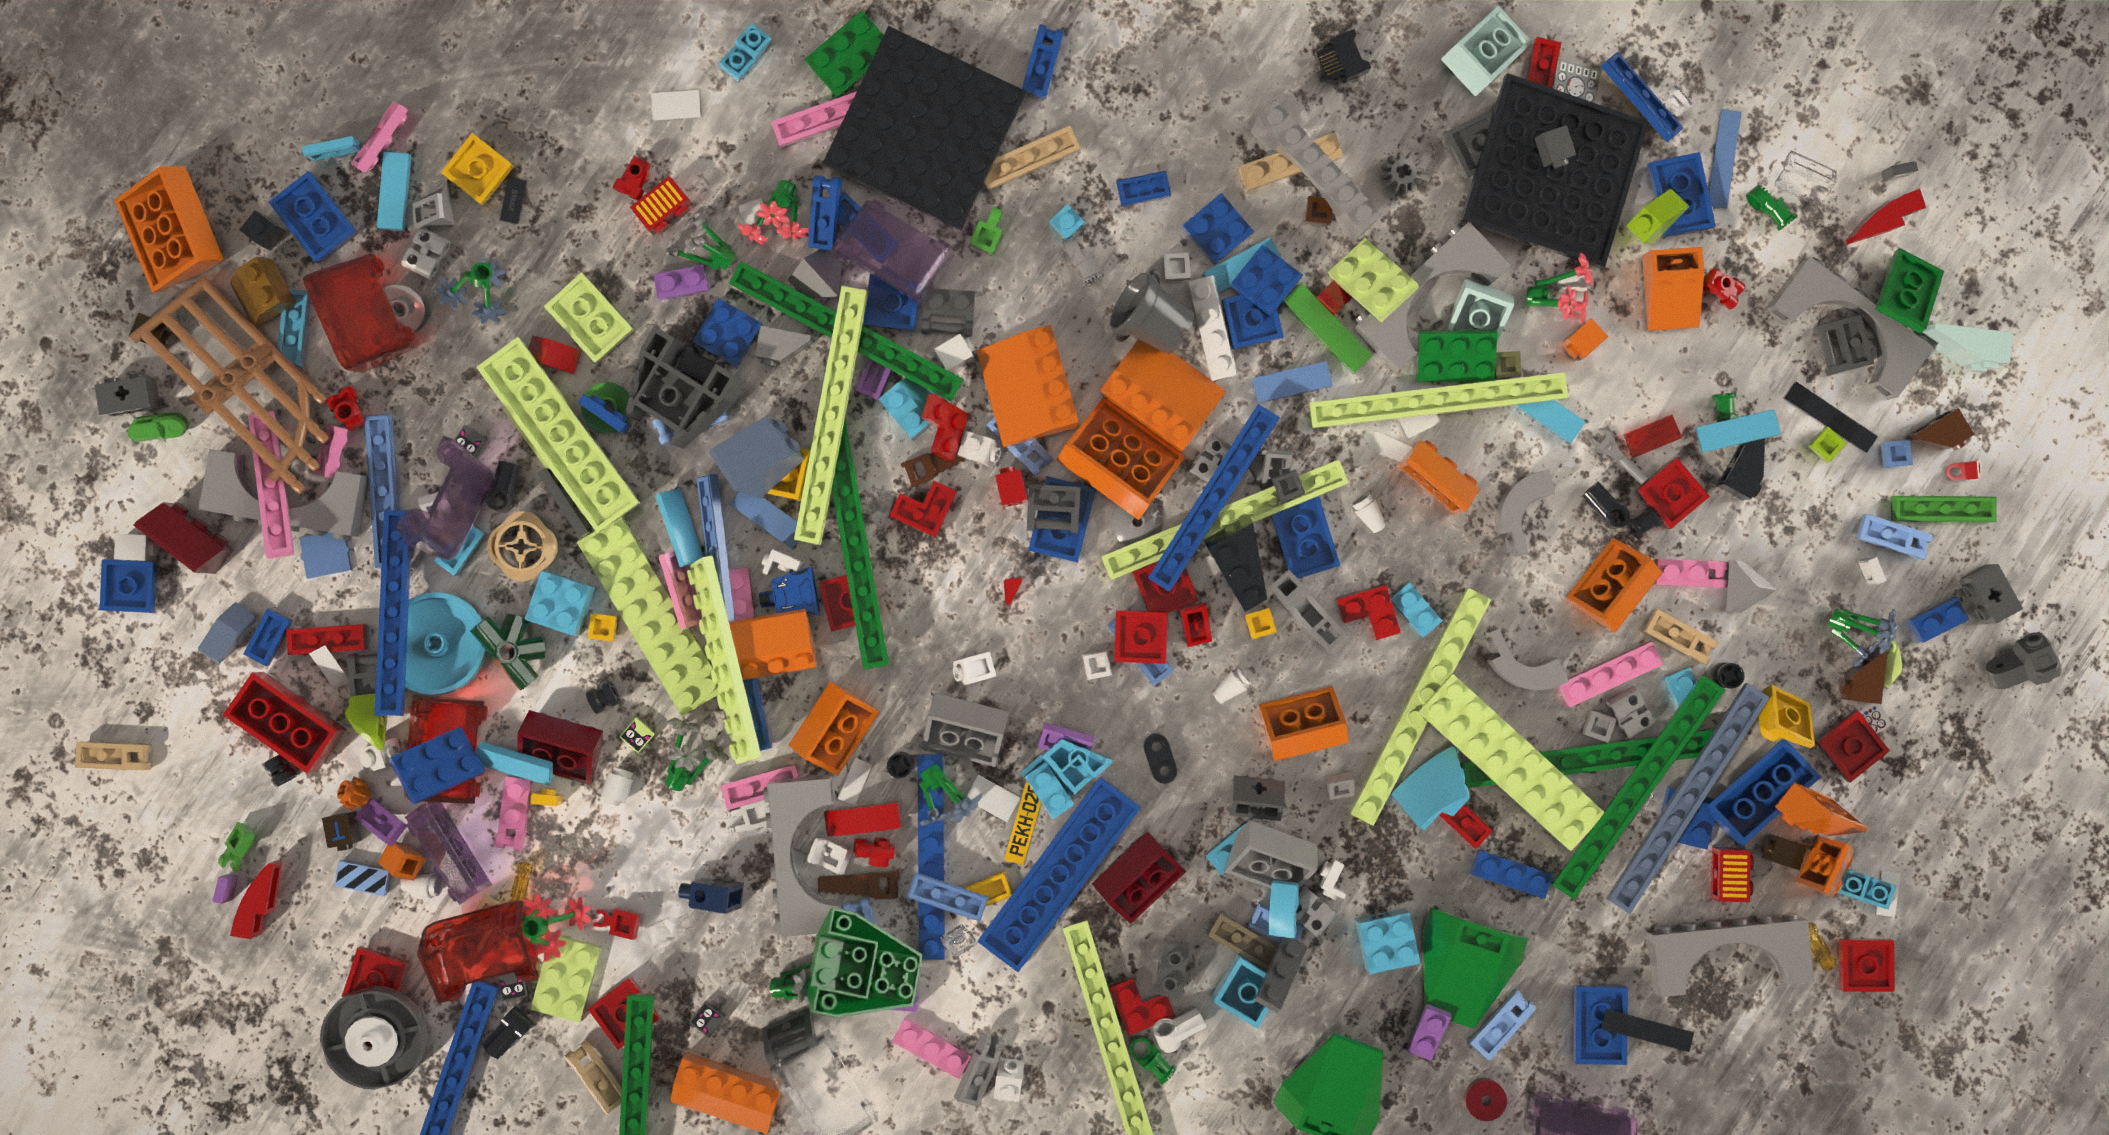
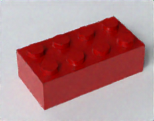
M252 672L223 713V716L307 774L320 770L347 731L345 727L265 672Z

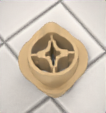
M519 511L508 516L500 526L492 531L488 538L487 549L491 559L503 570L506 576L518 582H525L537 577L545 567L553 562L557 555L558 543L553 532L543 524L538 516L531 512ZM519 525L516 539L512 542H503L506 533ZM527 526L532 527L539 533L542 543H534L530 540ZM524 539V544L535 546V548H528L522 554L521 549L510 547V545H517ZM503 550H511L515 553L518 567L507 561ZM533 551H542L540 559L534 565L526 568L528 555Z

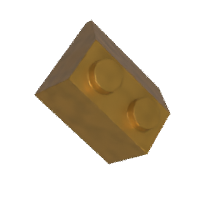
M255 257L235 270L230 285L248 319L257 328L296 304L273 259Z

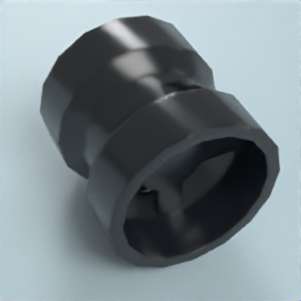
M1719 663L1715 665L1711 672L1712 681L1722 688H1737L1743 683L1745 678L1742 667L1735 663Z
M610 680L603 683L598 690L592 688L586 691L589 705L596 714L605 711L606 706H616L621 703L619 693Z
M903 751L894 753L887 761V770L894 778H905L914 767L911 755Z
M277 755L262 764L265 771L271 774V782L274 787L283 785L298 776L296 769L291 767L289 761L281 755Z

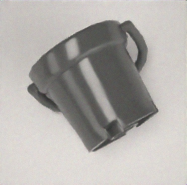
M1152 269L1150 273H1140L1119 296L1110 317V328L1114 332L1112 339L1116 342H1124L1131 336L1166 354H1170L1183 342L1184 339L1180 337L1183 330L1185 329L1189 332L1194 320V312L1160 287L1161 275L1156 269Z

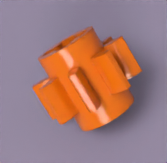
M354 776L352 781L345 780L340 784L337 797L341 799L339 803H342L343 807L354 811L356 806L363 807L367 804L371 790L367 788L368 784L365 783V780Z

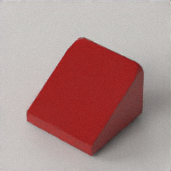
M1334 280L1316 297L1333 315L1351 299Z
M1024 578L1003 580L1005 604H1012Z

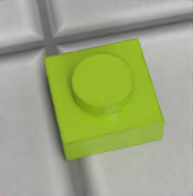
M1827 426L1819 432L1808 447L1826 463H1829L1847 443Z

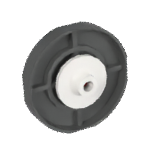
M371 986L350 991L335 1003L322 1023L320 1042L328 1066L339 1078L353 1086L375 1090L399 1084L415 1071L426 1053L429 1035L421 1010L408 996L389 987Z

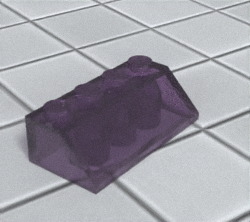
M440 799L423 803L405 817L408 821V830L413 836H417L421 842V851L434 863V871L438 878L444 880L447 884L448 894L453 901H457L461 905L492 886V883Z
M1538 1091L1537 1095L1528 1094L1523 1124L1533 1135H1638L1636 1118L1628 1113L1629 1110L1619 1106H1613V1109L1603 1108V1104L1594 1101L1582 1104L1578 1103L1577 1099L1563 1096L1562 1100L1553 1098L1552 1094Z

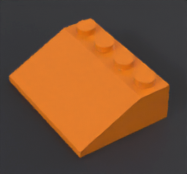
M160 166L114 200L152 293L160 292L204 273L224 260L185 166Z
M1051 325L1025 331L976 350L1003 448L1077 428L1079 423Z
M1137 340L1099 392L1103 397L1114 403L1181 453L1226 393L1224 389L1173 352L1166 354L1140 340Z
M1103 397L1065 444L1056 460L1139 520L1186 456L1107 398Z

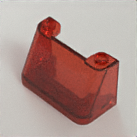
M367 254L333 265L303 277L305 288L336 358L344 369L359 373H365L417 348L414 342L416 337L413 330L409 326L399 323L379 280V278L383 277V270L385 269L383 262L378 256L373 254Z
M413 695L407 750L462 727L476 752L477 730L482 721L487 719V706H484L483 700ZM476 778L470 779L422 802L475 804V797L480 795V782H476ZM404 789V796H405L408 800H410L409 796L407 795V793H406V791H405V789Z
M510 901L438 920L424 928L417 956L438 1003L456 1001L461 998L467 984L514 972L516 979L525 982L540 977L541 966L535 944H532L531 938L526 937L522 931L524 923L522 918L527 916L522 901Z

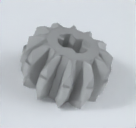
M1401 151L1396 154V158L1390 155L1387 158L1388 163H1383L1381 169L1385 172L1380 175V179L1388 180L1383 187L1387 189L1392 186V195H1395L1399 189L1402 196H1406L1408 190L1415 192L1417 190L1416 184H1421L1423 181L1418 175L1423 174L1424 169L1416 168L1421 161L1416 159L1412 162V153H1408L1405 158ZM1400 169L1405 171L1404 175L1406 176L1404 178L1398 176Z

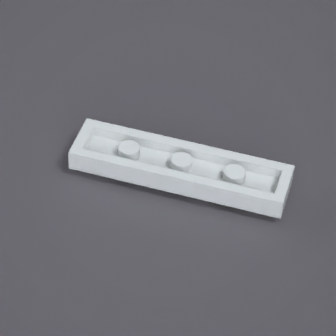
M1214 275L1189 281L1188 284L1211 380L1216 381L1238 375Z

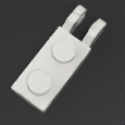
M762 800L722 813L724 819L734 818L742 814L745 822L727 828V833L732 834L743 830L750 831L767 826L766 813L770 812L769 802L765 803Z

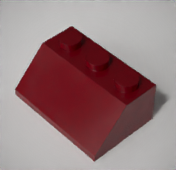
M162 502L133 524L134 527L194 573L216 574L234 551L228 545L229 541L224 536L218 533L213 534L207 529L209 525L197 517H191L187 514L189 510L178 502Z
M529 710L518 730L517 752L553 762V775L591 785L602 749L603 730Z
M1147 831L1124 854L1119 856L1105 872L1101 873L1092 885L1103 899L1131 924L1186 871Z

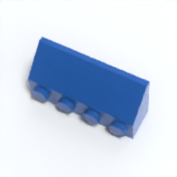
M1782 739L1711 801L1707 808L1719 827L1737 846L1745 845L1781 813L1775 806L1794 783L1810 788L1821 776L1787 740Z

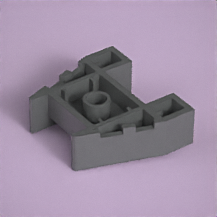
M654 326L640 350L639 357L641 359L638 371H635L633 379L635 384L632 396L628 399L625 416L640 422L645 412L649 413L676 430L669 443L684 449L736 402L747 381L715 364L703 385L673 367L686 344Z

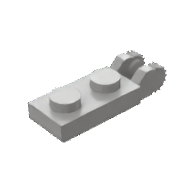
M982 1033L979 1040L976 1042V1051L974 1050L954 1095L958 1102L979 1106L998 1065L999 1056L1004 1046L1003 1038L996 1036L991 1040L990 1034Z

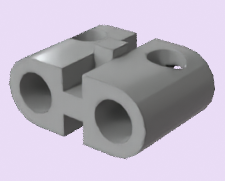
M420 227L412 240V246L408 247L401 265L431 280L440 267L441 259H444L451 241L426 228Z
M1211 433L1200 449L1199 455L1196 456L1190 466L1189 472L1208 483L1232 445Z
M1634 686L1606 702L1612 716L1617 719L1618 727L1627 739H1631L1655 724L1651 712L1645 707L1646 703Z
M1303 885L1299 889V906L1296 910V919L1319 938L1338 914L1309 888Z

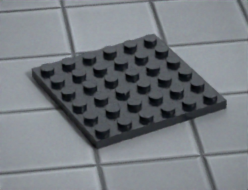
M888 26L822 164L833 171L962 231L1027 95V91Z
M1507 73L1503 78L1460 221L1464 223L1469 222L1473 226L1578 261L1580 253H1583L1589 261V265L1601 269L1604 268L1649 122ZM1567 125L1576 155L1568 159L1569 164L1556 169H1554L1553 165L1544 167L1534 138L1542 133Z

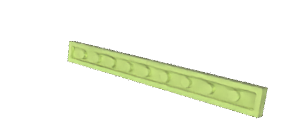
M841 286L794 540L819 545L822 543L869 293L867 290Z
M1556 373L1310 402L1309 409L1312 429L1563 400L1569 397L1566 374Z
M1340 460L1299 475L1305 494L1280 503L1273 486L1224 506L1201 544L1205 543L1204 540L1246 515H1249L1254 523L1349 484ZM1182 524L1101 556L1110 580L1112 581L1158 562Z
M1466 588L1350 811L1351 815L1374 826L1428 722L1417 711L1441 684L1453 674L1491 599L1470 588Z
M1085 919L1063 926L1126 1135H1154L1088 920Z

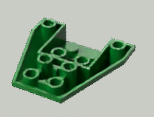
M1430 907L1423 929L1424 1008L1426 1004L1447 1011L1451 1013V1022L1475 1029L1521 964L1529 938L1506 930L1500 931L1458 918L1454 914Z
M831 908L816 937L807 983L810 1012L837 1018L913 1006L923 954L858 913Z
M1333 1033L1282 1081L1273 1103L1296 1129L1312 1135H1372L1380 1118L1383 1050Z

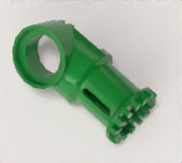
M1756 185L1746 194V199L1755 210L1768 214L1778 225V231L1786 227L1787 223L1790 224V221L1792 222L1797 218L1798 215L1796 213L1792 214L1783 203L1784 199L1782 196L1774 200L1771 194L1768 193V190L1764 191L1765 187L1761 188L1762 185Z
M1724 393L1712 395V399L1716 403L1714 421L1738 418V414H1735L1734 405L1736 393H1725V396Z
M1138 1035L1131 1039L1129 1050L1132 1057L1145 1070L1149 1069L1158 1078V1082L1161 1085L1166 1083L1168 1078L1170 1079L1174 1075L1173 1073H1175L1177 1068L1161 1057V1052L1147 1037ZM1140 1041L1148 1045L1147 1052L1142 1055L1134 1052V1045Z

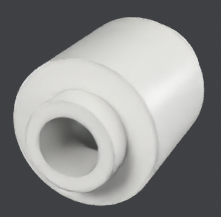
M613 767L612 772L608 773L601 796L605 797L604 802L619 806L620 802L626 803L633 783V779H631L633 772Z

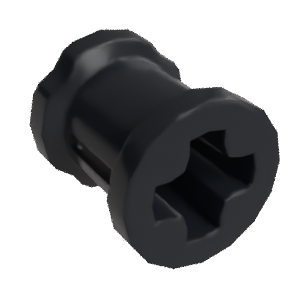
M1647 507L1645 512L1638 517L1630 518L1627 526L1635 538L1639 540L1643 538V534L1654 527L1659 528L1661 521L1655 511Z

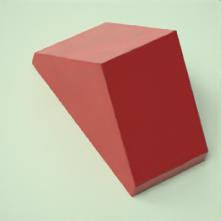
M533 335L528 348L540 365L575 375L582 350Z
M1206 603L1179 608L1178 611L1187 647L1212 642Z

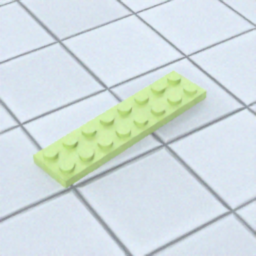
M515 338L476 367L597 533L602 532L640 504V501L521 338Z
M623 516L602 532L597 533L594 531L579 540L577 544L681 716L687 715L715 698L719 691L717 684L713 683L711 677L712 663L707 658L706 653L690 627L680 630L671 596Z
M713 556L702 557L689 565L690 570L687 571V578L690 585H694L696 592L693 595V603L697 610L700 609L702 617L699 620V627L701 633L705 634L707 642L705 652L707 658L711 659L713 667L711 677L713 683L717 684L719 691L717 701L720 709H723L725 716L723 726L726 734H729L731 741L729 746L732 759H735L736 764L762 757Z
M1451 674L1417 711L1568 850L1572 851L1603 815L1604 811L1454 674Z

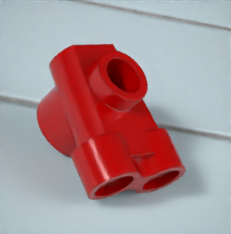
M634 156L622 177L616 179L612 188L638 201L645 192L642 189L643 185L650 178L649 169L651 164ZM640 167L638 174H632L636 168Z
M1717 269L1710 270L1704 276L1703 291L1706 294L1717 295L1720 298V303L1727 309L1735 308L1739 301L1738 296L1745 289V284L1738 278H1731Z
M353 386L343 388L340 393L332 395L326 400L331 412H334L335 417L344 424L348 431H353L365 424L356 401L358 395Z
M855 838L853 852L855 857H869V865L884 868L888 867L889 860L894 858L895 847L886 838H875L874 842Z

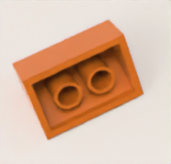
M1422 440L1417 441L1398 463V466L1453 513L1466 512L1480 491L1475 486L1477 481L1467 473L1462 475L1456 469L1458 467L1457 464L1450 458H1442L1436 453L1438 449L1428 440L1425 442Z
M1612 538L1566 598L1597 623L1616 633L1660 577L1662 571L1648 556Z
M806 609L729 622L743 680L816 667V647Z
M830 681L788 746L803 759L838 776L880 711L850 691Z
M1333 686L1259 704L1268 745L1274 761L1349 743L1347 723Z
M1797 783L1791 786L1775 806L1783 813L1781 818L1792 826L1796 824L1805 831L1808 829L1816 835L1822 833L1828 836L1863 833L1868 829V827L1830 796Z

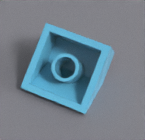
M907 378L898 382L878 399L913 441L933 425L921 417L928 395L936 393Z

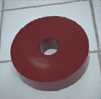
M1479 1078L1468 1085L1464 1094V1103L1467 1110L1480 1121H1493L1499 1118L1505 1111L1507 1096L1504 1089L1496 1081L1489 1078ZM1484 1096H1489L1487 1103L1481 1102Z

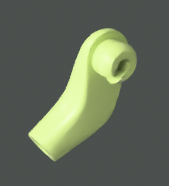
M1891 640L1890 649L1884 652L1888 653L1884 680L1885 689H1888L1902 672L1900 649L1898 643L1894 640Z

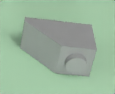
M760 326L755 356L761 359L760 363L764 365L776 366V362L783 364L812 345L814 338L811 335Z

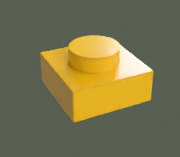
M1270 608L1244 615L1251 639L1277 632Z
M590 613L587 639L615 642L618 616Z
M540 788V791L532 793L531 804L559 806L563 802V794L556 793L554 788Z

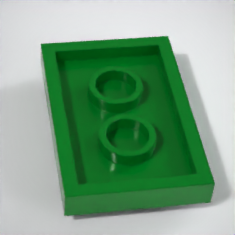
M861 10L804 60L833 95L839 98L863 79L884 35Z
M1898 248L1893 253L1875 310L1921 334L1927 329L1944 271L1902 248Z
M1419 330L1417 382L1494 381L1497 330Z

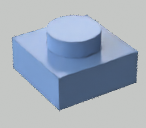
M1910 440L1881 443L1883 468L1913 465Z

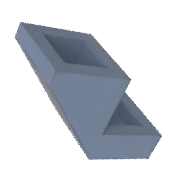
M235 602L217 618L199 645L198 651L219 665L237 648L238 637L256 622V616Z

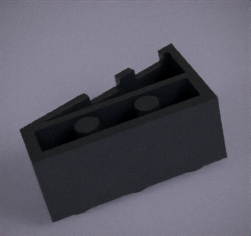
M1246 515L1204 540L1210 554L1245 612L1267 600L1254 525L1249 515Z

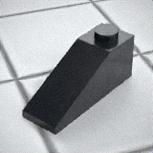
M1765 438L1739 444L1716 486L1741 500L1755 498L1762 488L1760 483L1764 477Z

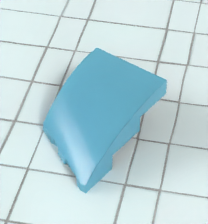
M1060 739L1019 773L1024 777L1036 767L1046 762L1070 797L1073 794L1075 795L1091 779L1096 778L1113 762L1109 758Z
M1451 746L1424 763L1391 793L1420 829L1426 830L1441 812L1454 816L1470 798L1468 787L1465 785L1464 770L1460 767L1458 759L1459 749L1455 746Z

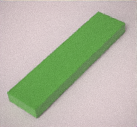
M1302 283L1283 301L1353 374L1373 356Z
M1891 496V522H1997V497Z

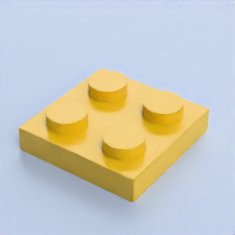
M471 133L440 173L481 205H484L510 173L514 165Z

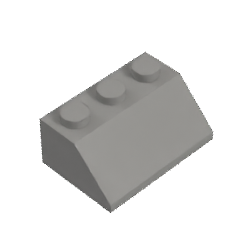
M935 693L928 714L921 748L995 767L1009 712Z
M1249 820L1236 835L1224 867V872L1270 889L1273 880L1298 883L1300 888L1317 871V844Z

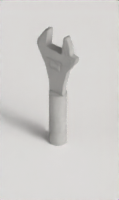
M1599 428L1598 430L1605 435V438L1601 443L1591 438L1592 444L1595 446L1594 451L1614 458L1640 484H1643L1648 477L1620 451L1612 431Z

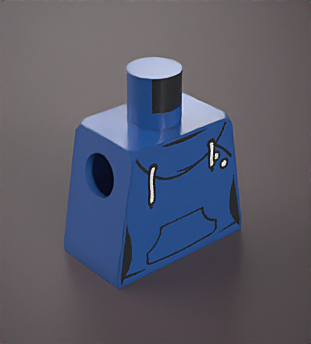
M807 567L772 579V591L759 593L761 608L775 606L776 614L806 609L807 616L821 615L813 567Z

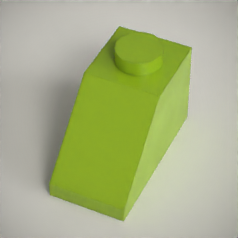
M1669 189L1644 206L1626 226L1644 244L1653 245L1690 206L1672 189Z
M376 693L350 696L349 706L345 708L346 721L350 722L354 730L376 749L384 750L388 716H375Z

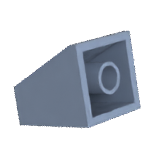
M767 416L709 451V454L734 491L757 498H762L805 459L800 453V445L787 434L788 428L779 419L775 420Z

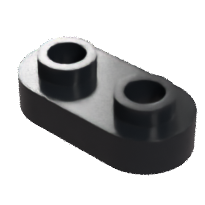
M1150 734L1145 739L1143 748L1152 776L1159 783H1170L1177 776V766L1169 742L1162 734ZM1154 742L1161 743L1159 751L1152 750ZM1163 766L1169 768V773L1166 776L1160 774V769Z

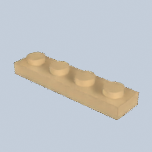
M1071 125L997 157L984 183L987 190L990 191L1081 151Z
M1335 132L1313 140L1332 161L1343 158ZM1279 152L1241 165L1238 168L1247 192L1302 173L1298 167Z

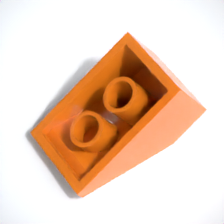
M1816 835L1796 882L1833 898L1834 894L1842 886L1841 879L1845 870H1848L1853 862V848L1846 843Z

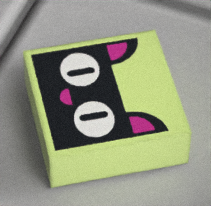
M636 717L619 737L637 753H640L657 733Z

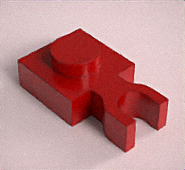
M617 908L614 909L612 915L608 910L597 909L596 913L603 914L604 922H594L593 926H610V935L630 940L636 939L642 914Z

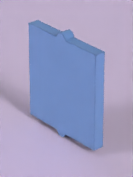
M325 532L324 536L309 535L299 537L302 550L300 559L304 561L306 578L310 579L351 571L352 567L349 557L351 549L347 546V540L333 538L334 533Z

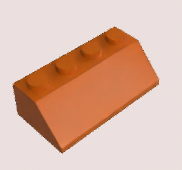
M687 1052L681 1060L673 1084L670 1102L768 1134L784 1084Z

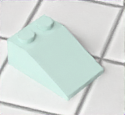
M1498 5L1446 53L1441 60L1469 91L1476 96L1529 47L1532 42Z
M1465 278L1445 330H1497L1498 342L1514 307V297L1512 294Z
M1935 323L1927 326V329L1921 333V335L1929 340L1928 343L1935 350L1960 366L1971 367V372L1985 373L1987 369L1997 370L1999 366L2010 363L2013 332Z

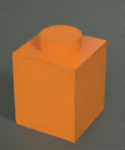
M1590 318L1571 333L1563 343L1566 345L1565 350L1571 357L1581 360L1586 358L1609 336Z
M396 841L392 847L386 846L378 863L392 876L414 881L425 857L411 845Z

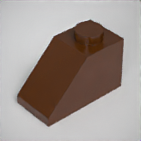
M1958 408L1943 413L1905 436V438L1912 443L1941 450L1953 448L1955 451L1967 445V439L1975 434Z
M1872 652L1868 655V658L1864 659L1861 665L1847 671L1844 674V679L1840 682L1841 699L1882 704L1888 653Z

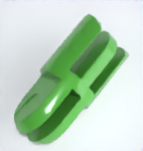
M177 412L135 417L128 429V437L136 442L180 437L188 429V420L184 415Z

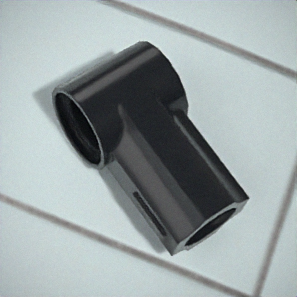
M499 460L491 489L485 497L489 508L500 513L509 512L515 504L514 494L522 466ZM504 494V504L497 507L495 503L496 497Z
M1599 481L1581 496L1602 519L1603 524L1607 528L1618 529L1629 523L1631 515L1628 508L1621 505ZM1613 510L1621 514V522L1619 524L1614 523L1611 519Z
M514 1006L499 1022L498 1028L482 1044L485 1052L497 1060L534 1025V1022L517 1006Z

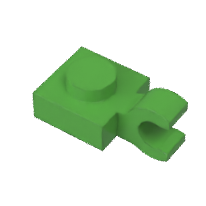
M993 207L987 223L979 220L970 241L971 246L994 255L1003 233L1002 229L997 228L1002 218L1003 210Z
M237 822L226 840L225 845L227 848L218 859V864L222 868H225L226 864L231 860L233 861L230 867L233 871H237L240 868L241 860L239 857L243 858L246 851L252 846L255 834L246 824Z

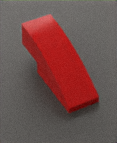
M1917 189L1904 194L1875 210L1851 232L1845 240L1846 244H1852L1905 226L1904 216L1926 208L1921 190Z
M899 801L824 811L827 837L899 829L903 826Z
M277 860L268 863L248 887L234 917L230 936L252 939L260 935L263 915L272 913L275 910L283 861Z

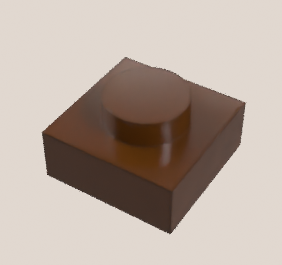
M1308 196L1304 223L1330 226L1332 209L1323 197Z

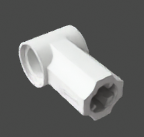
M1193 1008L1173 1020L1169 1018L1158 1020L1153 1026V1032L1160 1050L1171 1053L1180 1047L1182 1040L1206 1028V1024L1198 1009Z

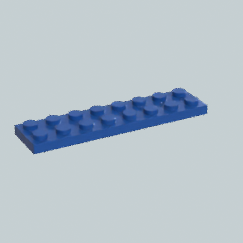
M1099 776L977 942L1015 971L1019 972L1141 807Z

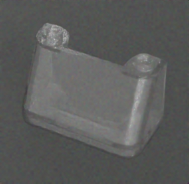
M829 1029L816 1036L819 1043L818 1046L804 1048L779 1059L777 1064L770 1067L772 1078L804 1135H858L879 1119L878 1115L880 1112L874 1101L869 1102L867 1099H863L839 1056V1048L842 1047L841 1042L835 1033L831 1034Z

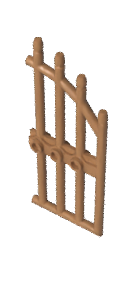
M203 276L132 332L129 338L135 344L143 339L195 391L189 396L195 404L208 416L215 411L273 469L268 476L274 483L282 478L288 485H291L295 492L302 494L306 490L304 485L296 480L297 478L288 468L296 457L303 463H306V466L314 472L320 468L319 463L314 458H311V455L303 448L307 430L312 435H315V438L321 443L325 444L329 441L328 435L323 430L321 431V428L310 418L309 395L313 396V399L321 405L327 399L248 318ZM205 290L256 343L244 352L192 299ZM184 306L236 359L223 368L171 315ZM161 323H164L215 376L203 385L151 331ZM276 361L297 382L298 405L264 372L273 362ZM256 378L299 421L294 438L243 388L246 384ZM235 394L289 448L281 461L223 405L224 402Z

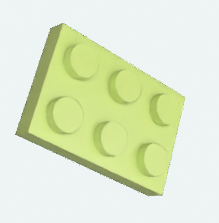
M1366 238L1328 271L1330 278L1381 323L1419 289L1418 283Z
M582 272L544 306L596 364L634 331L632 326Z
M560 935L558 940L565 941L566 945L558 948L561 954L560 958L551 954L548 962L543 960L530 1010L580 1023L584 1016L602 946Z

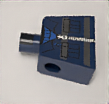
M701 878L692 881L691 884L681 883L678 896L681 899L689 900V908L727 914L741 908L744 883Z

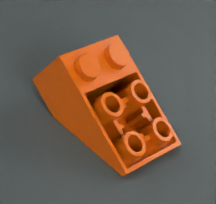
M1702 247L1650 250L1642 255L1648 331L1699 328L1704 281Z

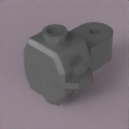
M2037 632L2030 633L2025 638L2017 640L2013 651L1990 660L1986 664V671L1992 687L2007 689L2028 680L2036 685L2051 682L2054 678L2061 675L2062 667L2054 645L2043 633Z

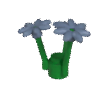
M481 258L480 263L473 265L471 271H465L464 276L458 282L456 278H453L450 284L445 279H440L443 288H436L434 291L439 295H444L440 300V304H445L450 300L451 307L456 309L457 301L467 303V300L461 295L466 292L467 288L462 286L470 280L475 287L484 289L485 297L484 304L480 302L473 303L478 310L472 312L471 315L473 317H481V324H485L489 318L492 322L498 323L497 316L505 315L506 311L499 309L502 304L500 300L491 303L490 288L491 282L496 286H501V282L497 277L504 275L505 271L496 269L497 259L489 263L484 258Z
M1836 608L1827 625L1833 628L1832 634L1845 641L1855 650L1854 653L1860 657L1853 664V667L1861 665L1878 644L1875 641L1872 646L1866 649L1862 645H1857L1843 631L1848 633L1851 627L1854 626L1877 636V639L1881 640L1878 646L1881 647L1879 653L1882 654L1890 649L1891 640L1896 638L1895 633L1898 629V625L1894 624L1896 621L1895 609H1892V612L1889 613L1888 620L1884 618L1879 620L1853 613L1847 609L1843 611ZM1855 619L1878 625V628H1881V630L1878 631L1855 621Z
M935 764L920 774L923 781L919 785L926 797L930 810L928 811L930 819L923 820L919 824L921 826L933 824L935 821L949 818L952 814L947 812L939 815L938 809L934 807L929 788L936 791L942 787L956 804V809L953 811L955 815L949 819L951 822H960L964 816H970L971 811L978 807L982 793L972 800L968 796L965 797L947 778L944 771Z

